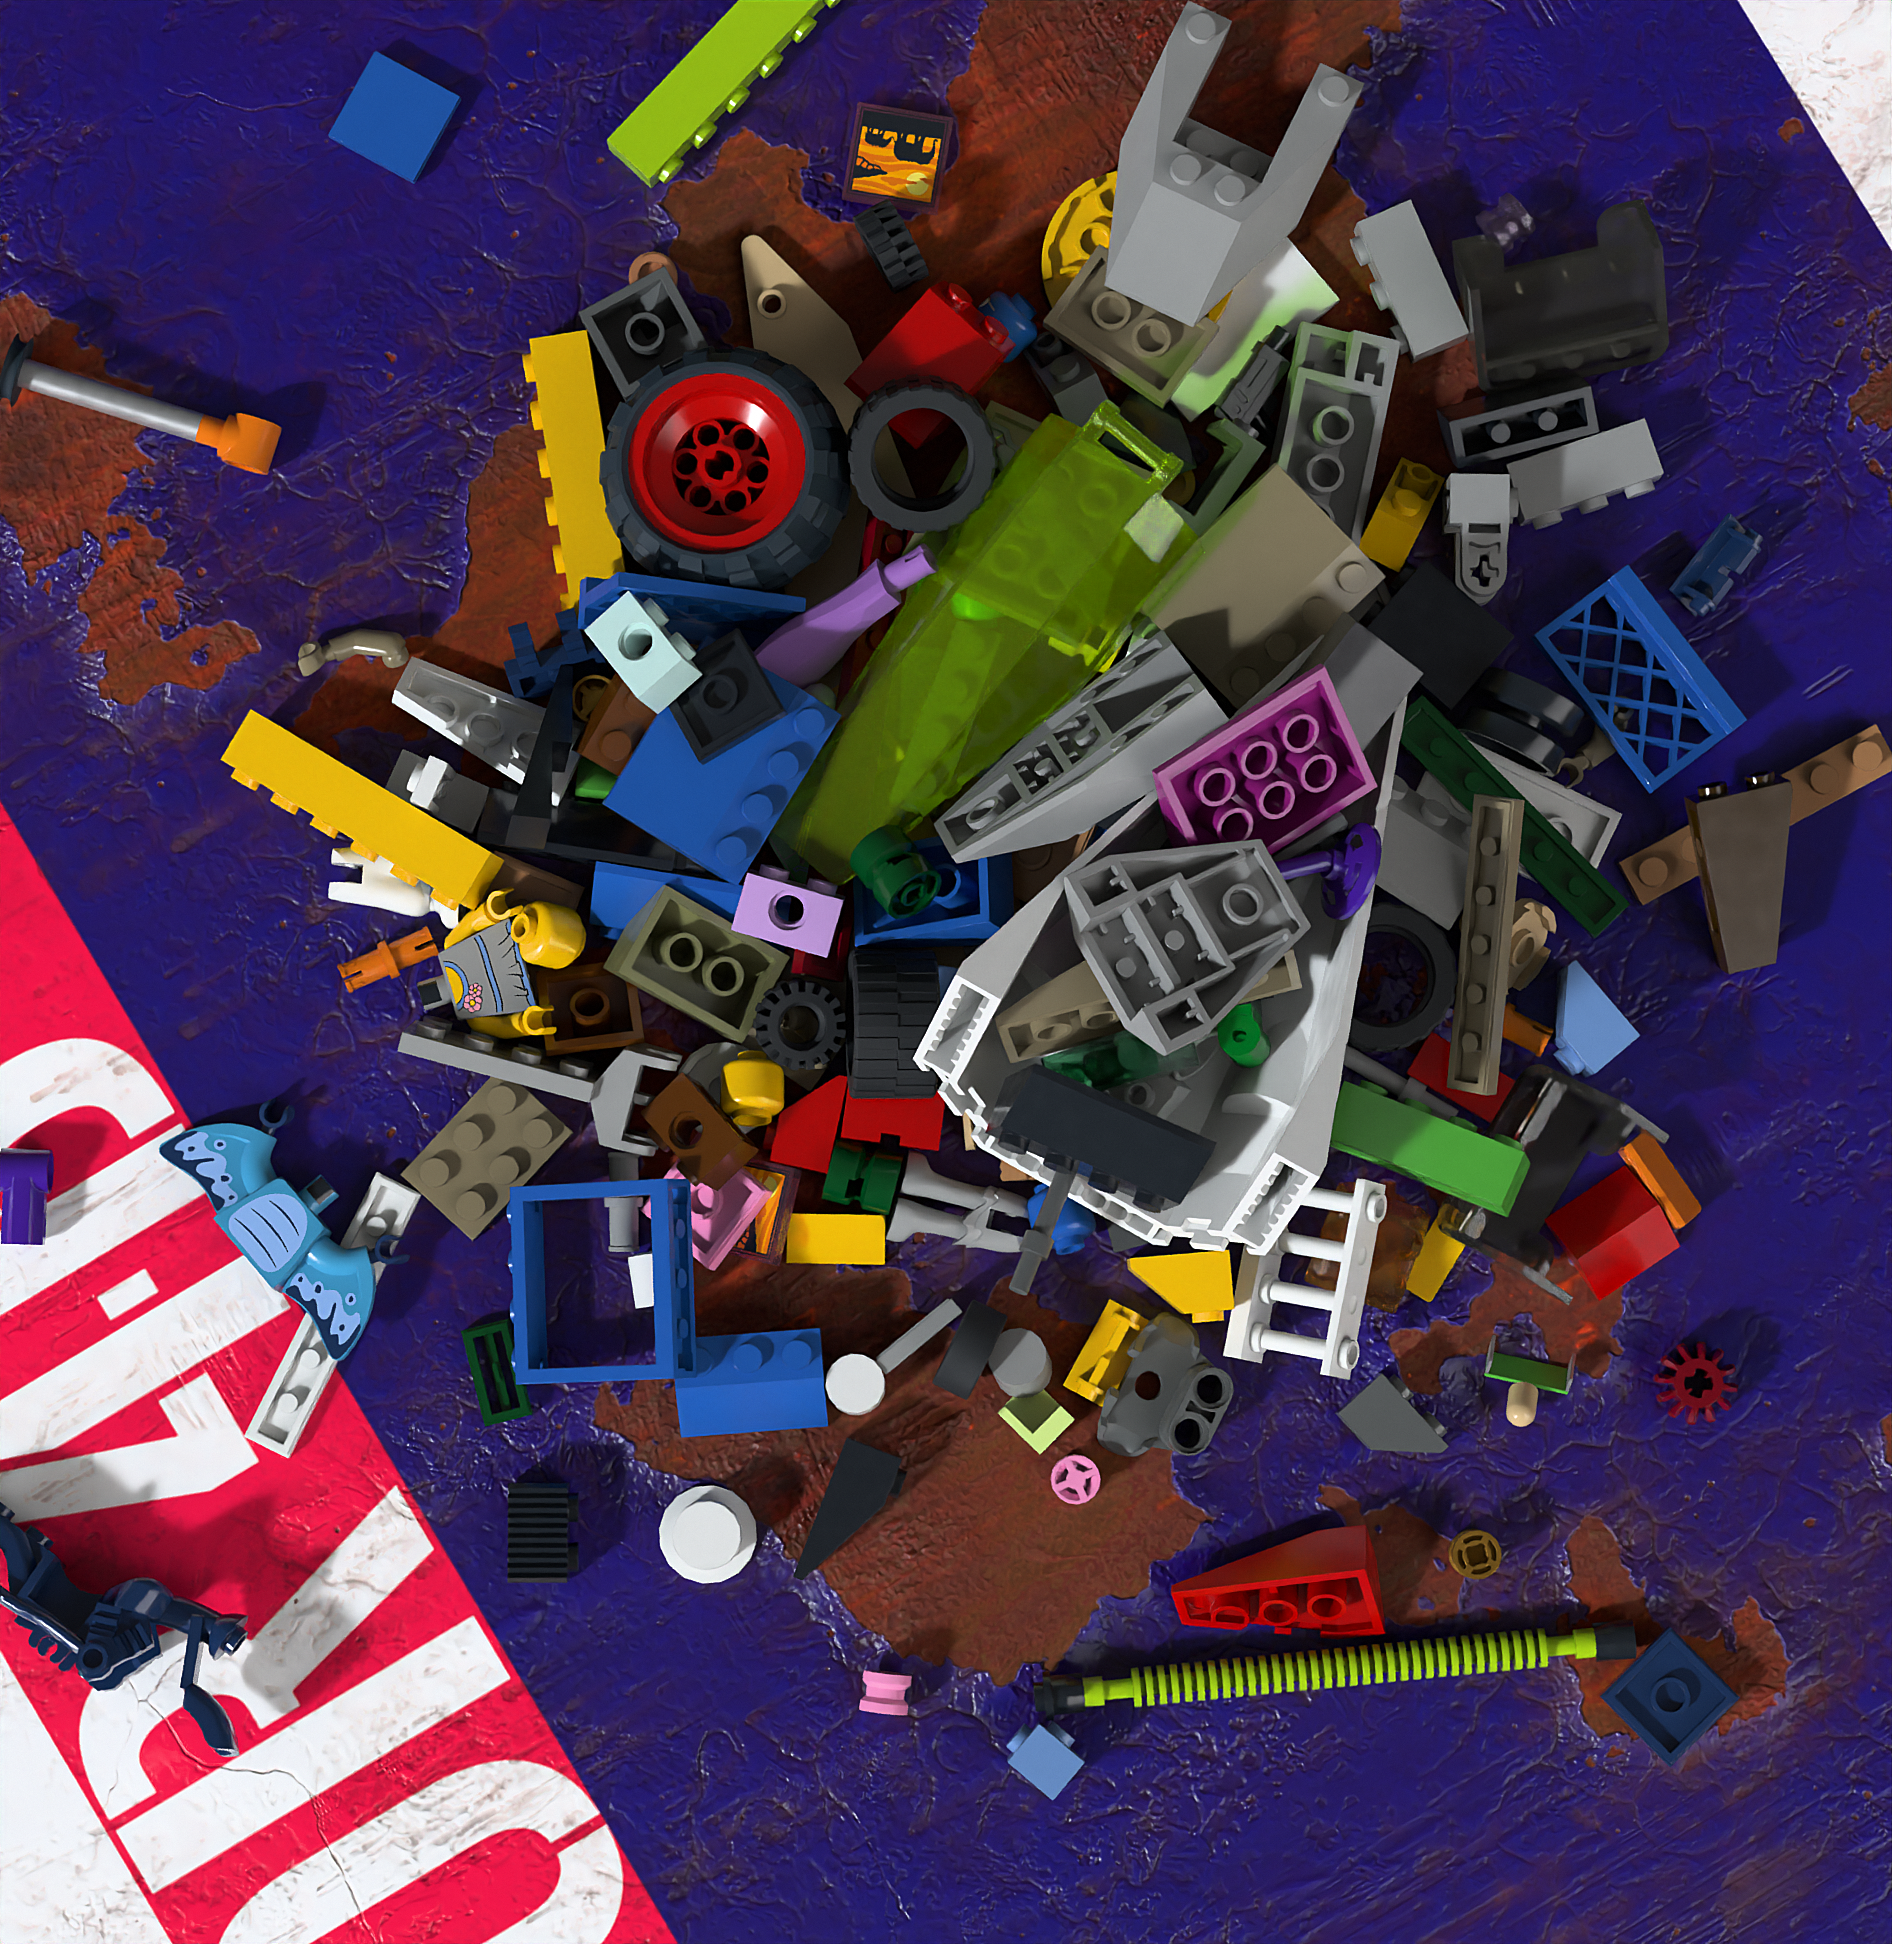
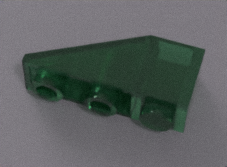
M1128 1030L1040 1058L1042 1066L1103 1093L1165 1077L1200 1065L1194 1042L1163 1056Z

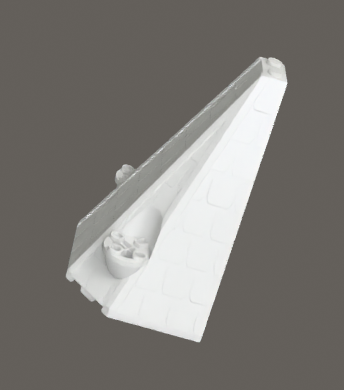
M1321 635L1289 663L1229 720L1237 717L1287 685L1324 635ZM1408 694L1363 751L1378 787L1340 810L1348 822V829L1361 822L1374 826L1379 832L1381 845L1383 843L1388 804L1391 799ZM1156 789L1148 792L1140 802L1114 823L1095 843L1059 873L1047 887L962 962L913 1057L922 1071H930L932 1067L943 1082L937 1092L952 1112L958 1116H963L964 1112H966L976 1125L970 1136L981 1149L1049 1187L1056 1171L1043 1165L1044 1158L1028 1151L1025 1155L1007 1151L997 1144L998 1138L985 1133L1006 1077L1037 1063L1090 1087L1110 1038L1010 1064L996 1026L995 1017L1041 985L1086 960L1074 939L1063 879L1066 875L1108 855L1160 850L1159 848L1166 841L1168 835ZM1359 834L1354 835L1350 842L1356 849L1363 846V841ZM1320 872L1298 877L1287 884L1311 925L1307 932L1293 945L1302 988L1276 994L1274 998L1261 1000L1263 1031L1269 1037L1271 1043L1270 1054L1262 1064L1254 1068H1241L1235 1065L1219 1046L1217 1052L1204 1067L1191 1077L1182 1080L1192 1091L1166 1120L1217 1142L1214 1152L1182 1203L1168 1210H1161V1213L1148 1212L1135 1206L1132 1203L1134 1198L1120 1191L1110 1194L1088 1185L1089 1178L1078 1173L1067 1197L1151 1244L1168 1246L1172 1237L1178 1236L1192 1238L1189 1243L1194 1249L1225 1251L1229 1242L1247 1243L1246 1249L1250 1254L1266 1256L1320 1178L1327 1164L1335 1107L1339 1094L1346 1044L1349 1038L1375 882L1362 906L1345 920L1332 919L1323 911L1320 896L1322 882ZM1328 890V899L1331 904H1335L1334 892ZM1132 1037L1110 1093L1139 1062L1137 1059L1143 1052L1157 1056L1158 1052H1148ZM1144 1087L1134 1096V1101L1137 1105L1143 1104L1147 1099V1091Z

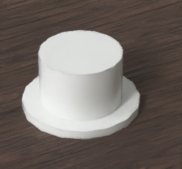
M715 1485L693 1487L678 1495L665 1510L659 1527L660 1547L668 1564L684 1578L699 1583L722 1582L738 1574L751 1559L757 1542L756 1521L747 1503L733 1491Z

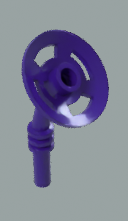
M1361 822L1350 827L1335 846L1327 852L1320 851L1276 861L1275 864L1284 880L1320 872L1322 876L1320 896L1323 911L1332 919L1345 920L1362 906L1374 885L1381 861V838L1374 826ZM1359 834L1362 838L1363 846L1356 849L1350 842L1354 835ZM1328 890L1334 892L1335 904L1330 903L1327 896Z

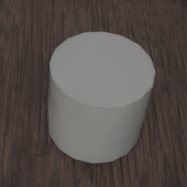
M1022 1328L1009 1329L1000 1334L988 1359L989 1367L1000 1388L1008 1395L1017 1398L1033 1397L1042 1392L1049 1384L1052 1375V1361L1041 1338L1032 1331Z

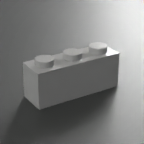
M1411 199L1357 222L1353 231L1356 237L1350 239L1351 247L1360 266L1368 264L1375 282L1370 283V289L1380 310L1387 308L1395 326L1390 327L1389 332L1392 339L1401 341L1399 354L1402 355L1407 352L1412 364L1464 342L1469 334L1468 328Z
M1645 418L1506 464L1501 471L1502 474H1510V488H1518L1519 504L1517 519L1520 527L1533 523L1535 530L1561 522L1563 520L1562 512L1579 507L1581 514L1609 505L1607 497L1625 492L1627 499L1655 490L1653 482L1658 481L1664 474Z

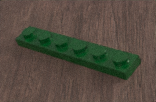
M1423 695L1405 711L1399 744L1471 817L1474 794H1490L1525 800L1519 865L1592 939H1595L1630 905L1572 844Z

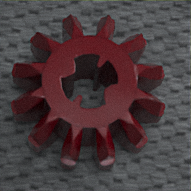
M1697 1341L1695 1343L1692 1357L1686 1345L1680 1343L1675 1346L1676 1354L1680 1360L1679 1363L1667 1355H1663L1660 1358L1662 1365L1670 1369L1671 1372L1669 1375L1662 1373L1653 1375L1654 1382L1668 1383L1669 1388L1656 1394V1400L1658 1402H1665L1672 1398L1675 1399L1667 1412L1671 1418H1676L1680 1415L1686 1406V1424H1696L1699 1408L1707 1422H1714L1716 1414L1712 1407L1713 1403L1724 1411H1728L1732 1406L1728 1400L1720 1396L1722 1391L1730 1393L1738 1391L1737 1384L1723 1382L1724 1376L1736 1371L1735 1365L1726 1364L1719 1368L1716 1366L1724 1355V1351L1720 1348L1714 1349L1705 1359V1342ZM1698 1369L1702 1372L1699 1378H1706L1707 1386L1706 1389L1697 1390L1696 1397H1693L1689 1394L1692 1388H1685L1684 1380L1685 1377L1694 1376L1695 1370Z

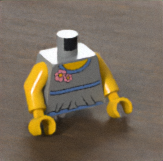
M511 886L492 892L486 902L478 906L475 911L471 910L448 934L444 943L445 950L438 953L443 975L417 982L425 1011L453 1003L457 1019L461 1022L467 1021L469 1027L474 1032L504 1040L528 1035H550L556 1033L557 1030L556 1027L545 1028L542 1023L544 1012L552 1011L554 1007L552 1005H538L526 962L521 958L517 942L511 937L513 921L506 918L518 915L523 911L522 905L510 909L505 903L506 894L514 890Z

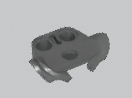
M1161 1312L1148 1322L1143 1331L1129 1346L1127 1354L1133 1357V1360L1118 1389L1109 1387L1098 1422L1097 1439L1106 1450L1121 1456L1135 1457L1143 1454L1151 1447L1192 1456L1201 1453L1209 1445L1232 1399L1234 1392L1233 1382L1226 1372L1215 1367L1199 1352L1200 1342L1197 1331L1185 1319L1171 1312ZM1146 1371L1155 1372L1161 1383L1159 1392L1151 1399H1143L1135 1391L1137 1377ZM1212 1375L1215 1380L1214 1391L1209 1397L1200 1399L1197 1394L1198 1382L1204 1376ZM1184 1419H1190L1193 1423L1191 1437L1183 1443H1177L1174 1433L1176 1426Z

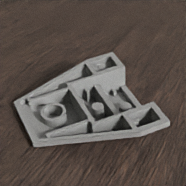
M1261 839L1108 855L1066 875L1063 879L1075 942L1124 1028L1163 1056L1207 1036L1311 927Z

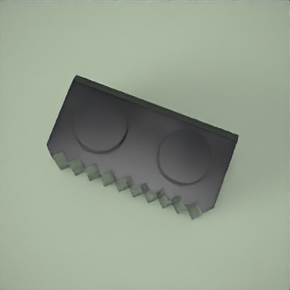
M570 1482L508 1483V1583H567L570 1581V1572H579V1542H570V1522H579V1493H570Z

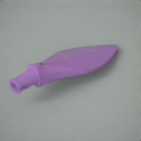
M921 543L917 548L888 565L876 559L849 586L805 612L800 613L770 635L754 651L762 667L802 690L811 684H815L834 667L851 644L869 626L902 603L900 591L939 570L935 555L926 544Z

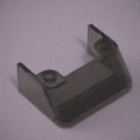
M1543 1064L1532 1065L1518 1076L1499 1111L1483 1135L1494 1139L1495 1134H1501L1518 1141L1523 1145L1521 1151L1525 1152L1531 1163L1508 1217L1448 1194L1438 1211V1228L1457 1243L1520 1281L1569 1305L1573 1296L1545 1278L1554 1260V1247L1549 1240L1538 1234L1545 1223L1544 1219L1550 1215L1587 1151L1598 1156H1609L1617 1152L1624 1145L1633 1129L1664 1144L1670 1135L1624 1102Z

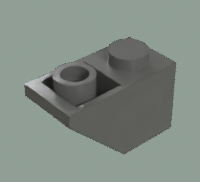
M1050 331L1039 334L1022 352L1053 412L1070 436L1075 438L1115 416L1096 371L1081 352Z
M1378 1373L1335 1412L1370 1450L1443 1453L1449 1447L1442 1439L1447 1430L1428 1410L1421 1416L1408 1401L1414 1395L1395 1374L1387 1379L1382 1373Z

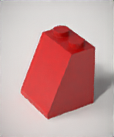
M943 280L924 293L843 384L865 402L866 397L872 391H877L884 386V383L892 379L898 380L905 378L906 375L918 374V376L934 375L948 382L953 381L960 385L967 394H971L974 397L1016 347V344L1008 337L1009 332L1000 321L991 316L985 317L971 304L973 302L971 296L962 287L954 283L949 284ZM915 408L896 415L887 424L915 449H918L947 430L954 420L945 413L935 409Z

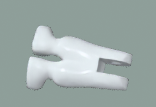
M350 847L333 848L331 864L353 869L363 868L362 884L349 881L330 882L329 899L378 907L415 917L423 916L430 911H436L439 913L443 924L451 929H454L465 916L466 906L459 904L456 911L444 906L430 897L434 888L419 879L416 886L413 887L391 874L390 870L394 864L379 855L376 862L373 863L351 850Z

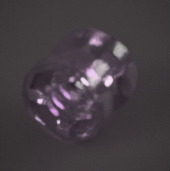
M1508 192L1499 198L1498 206L1491 211L1483 210L1475 217L1480 229L1490 243L1504 255L1513 249L1514 241L1519 237H1529L1536 231V226L1528 212Z

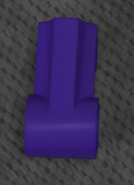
M1 1149L0 1192H3L1 1244L45 1245L47 1194L51 1193L54 1176L52 1150Z

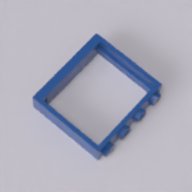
M667 1178L510 1187L507 1218L511 1225L512 1248L508 1256V1265L513 1278V1298L510 1303V1317L514 1323L515 1347L512 1351L511 1363L516 1374V1385L697 1378L691 1185L689 1179ZM650 1195L656 1364L548 1368L542 1201Z

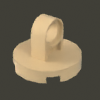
M1522 898L1515 902L1506 995L1509 994L1508 989L1511 987L1519 991L1526 988L1539 974L1551 951L1544 947V943L1547 938V931L1554 934L1556 932L1554 913L1547 906L1532 898ZM1462 914V916H1461V918H1460V920H1459V929H1460V932H1461V929H1462V918H1463V914Z

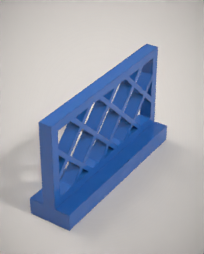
M1629 565L1615 573L1610 579L1531 637L1534 644L1649 793H1652L1747 721L1743 713ZM1601 597H1604L1616 612L1614 628L1589 625L1591 605ZM1582 612L1581 623L1571 622L1573 618ZM1623 623L1630 631L1623 630ZM1559 629L1580 632L1577 656L1560 654L1548 637ZM1588 634L1613 637L1611 662L1586 658ZM1622 639L1640 643L1646 651L1644 667L1619 663ZM1653 662L1656 664L1659 670L1652 669ZM1569 664L1576 665L1575 672L1572 670ZM1584 667L1609 671L1607 695L1589 692L1583 684ZM1618 672L1643 676L1640 701L1615 697ZM1651 678L1669 681L1675 689L1674 706L1649 702ZM1683 701L1686 703L1689 709L1682 708ZM1599 703L1606 704L1605 711ZM1614 706L1639 710L1637 734L1620 732L1613 723ZM1648 711L1673 715L1670 740L1645 736ZM1681 717L1698 719L1710 736L1700 744L1679 741ZM1628 742L1636 743L1635 750ZM1644 745L1669 748L1667 769L1657 777L1651 773L1643 762ZM1678 750L1688 752L1677 761Z
M617 572L608 579L585 577L580 581L578 629L585 630L627 591H630L643 603L651 598L669 618V621L664 625L667 631L672 635L678 632L689 644L700 645L705 635L718 640L734 629L739 628L754 652L770 636L771 632L800 613L805 612L806 598Z

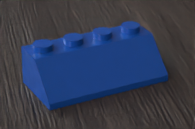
M596 861L589 924L592 927L600 928L599 937L618 940L628 922L663 885H667L733 924L744 885ZM792 895L782 896L776 903L778 915L786 921H791L794 906ZM760 939L786 954L787 946Z

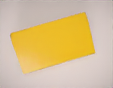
M787 1213V1263L885 1265L886 1215Z

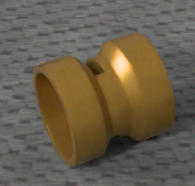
M586 676L578 681L573 688V711L584 724L587 723L593 712L592 710L595 709L611 681L604 676Z
M1465 1529L1457 1533L1451 1540L1448 1549L1449 1561L1452 1567L1460 1575L1474 1580L1484 1579L1492 1575L1499 1567L1502 1558L1501 1548L1497 1540L1491 1534L1478 1529Z

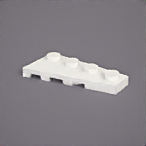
M413 656L394 690L392 703L522 785L546 708L520 698H515L510 694ZM572 719L571 749L586 725ZM571 749L565 772H552V805L558 807L582 757Z

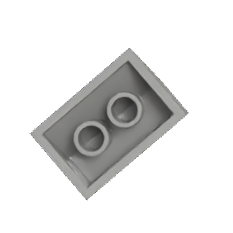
M1394 774L1382 843L1381 861L1375 884L1420 913L1425 914L1442 927L1450 930L1464 908L1471 826L1451 815L1449 810L1440 802L1426 799L1410 789L1402 778Z

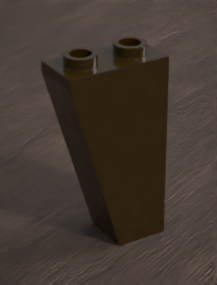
M1773 770L1749 773L1744 776L1745 782L1727 786L1726 781L1702 784L1697 787V794L1684 796L1716 966L1728 974L1775 964L1777 959L1793 789L1790 780L1778 774L1774 775Z

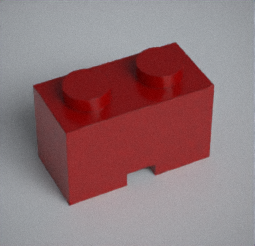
M847 1088L841 1138L880 1144L881 1135L900 1137V1147L939 1152L945 1101L937 1090L936 1095L930 1099H853L849 1094V1088Z

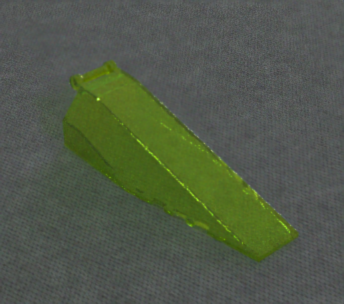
M1104 400L1095 409L1089 421L1082 428L1050 413L1023 443L995 479L991 491L989 490L984 498L983 504L978 510L975 509L969 515V518L961 524L936 557V564L939 566V570L919 581L836 712L842 716L771 830L829 882L838 886L837 889L856 875L851 869L849 861L853 850L867 834L885 825H898L907 834L921 823L923 817L940 803L958 793L962 786L984 768H989L1000 759V755L1019 739L1027 737L1068 704L1204 553L1199 536L1160 495L1181 471L1184 462L1172 452L1166 454L1119 415L1120 408L1111 400ZM1106 430L1154 469L1153 474L1146 481L1097 441Z

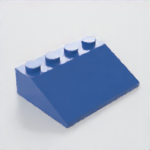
M705 635L695 652L713 643L716 639ZM762 667L788 712L787 716L702 765L667 706L655 716L602 803L724 881L736 885L740 883L842 716L804 690Z

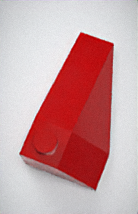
M1366 1525L1317 1530L1171 1585V1594L1182 1625L1242 1630L1248 1624L1274 1626V1634L1291 1635L1292 1628L1320 1630V1638L1346 1639L1385 1634L1386 1626L1377 1560Z

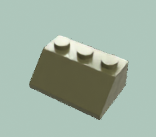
M663 885L628 922L603 968L725 1038L743 1043L753 1025V1019H756L757 1012L755 1008L757 1003H762L765 998L763 994L768 989H773L790 957L756 937L732 931L731 922L667 885Z

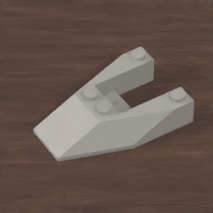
M1188 0L1121 140L1104 286L1194 327L1297 227L1356 106L1365 83L1320 63L1274 158L1188 118L1224 46L1232 23L1231 20Z
M1161 630L1045 717L934 823V826L956 863L1067 840L1076 834L1087 832L1097 822L1143 797L1148 792L1155 790L1153 769L1230 720L1165 632Z

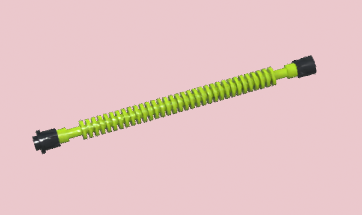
M1632 1619L1592 1623V1628L1575 1629L1572 1631V1635L1546 1637L1544 1628H1536L1534 1639L1531 1629L1523 1630V1640L1520 1639L1519 1631L1515 1630L1510 1631V1641H1508L1507 1634L1504 1631L1498 1632L1497 1642H1495L1493 1633H1485V1643H1482L1480 1634L1472 1635V1645L1469 1643L1468 1635H1463L1459 1638L1460 1646H1457L1454 1636L1447 1637V1647H1444L1442 1638H1434V1648L1431 1647L1430 1639H1422L1421 1650H1419L1417 1640L1409 1641V1651H1406L1404 1641L1396 1643V1652L1393 1651L1392 1643H1384V1653H1381L1379 1644H1371L1370 1655H1368L1366 1645L1358 1647L1359 1656H1355L1353 1646L1346 1647V1657H1343L1341 1648H1333V1658H1330L1328 1649H1321V1659L1317 1660L1316 1650L1308 1651V1661H1305L1303 1651L1295 1652V1662H1292L1290 1652L1283 1653V1663H1279L1278 1654H1270V1664L1268 1665L1266 1664L1265 1655L1257 1656L1258 1666H1254L1252 1656L1245 1657V1667H1241L1239 1657L1232 1658V1668H1228L1227 1659H1219L1220 1669L1217 1670L1214 1660H1208L1207 1671H1203L1201 1661L1194 1662V1672H1190L1189 1662L1181 1663L1182 1673L1177 1672L1176 1664H1169V1674L1166 1675L1164 1665H1156L1155 1676H1152L1151 1666L1143 1667L1144 1677H1139V1670L1136 1667L1131 1668V1678L1104 1681L1102 1676L1082 1678V1673L1050 1676L1049 1671L1042 1672V1682H1033L1036 1712L1045 1711L1046 1720L1050 1721L1054 1720V1715L1086 1712L1085 1707L1105 1705V1700L1133 1698L1134 1707H1142L1143 1696H1146L1147 1706L1155 1705L1154 1695L1159 1696L1160 1705L1167 1704V1694H1171L1172 1703H1180V1693H1184L1185 1702H1193L1192 1692L1195 1691L1198 1701H1204L1205 1690H1209L1211 1700L1218 1699V1689H1222L1223 1698H1231V1688L1235 1689L1236 1697H1243V1687L1246 1686L1248 1696H1255L1256 1685H1260L1261 1695L1269 1694V1684H1272L1273 1692L1276 1694L1282 1692L1281 1683H1285L1286 1692H1294V1682H1298L1299 1691H1306L1307 1680H1310L1312 1690L1320 1689L1319 1679H1323L1325 1689L1332 1688V1678L1336 1679L1337 1687H1345V1677H1348L1350 1686H1357L1358 1675H1361L1363 1685L1370 1684V1674L1374 1675L1376 1684L1383 1683V1673H1386L1388 1682H1396V1672H1399L1400 1681H1408L1409 1670L1412 1672L1413 1680L1421 1679V1669H1424L1426 1679L1434 1678V1668H1437L1438 1677H1446L1447 1667L1450 1669L1451 1676H1459L1460 1665H1462L1464 1675L1472 1674V1664L1475 1665L1477 1674L1485 1672V1663H1487L1489 1672H1497V1662H1500L1502 1671H1510L1511 1660L1514 1670H1521L1523 1668V1659H1525L1527 1669L1535 1668V1658L1538 1659V1664L1541 1668L1548 1667V1657L1574 1654L1576 1659L1595 1657L1596 1662L1635 1659L1637 1655L1636 1636Z

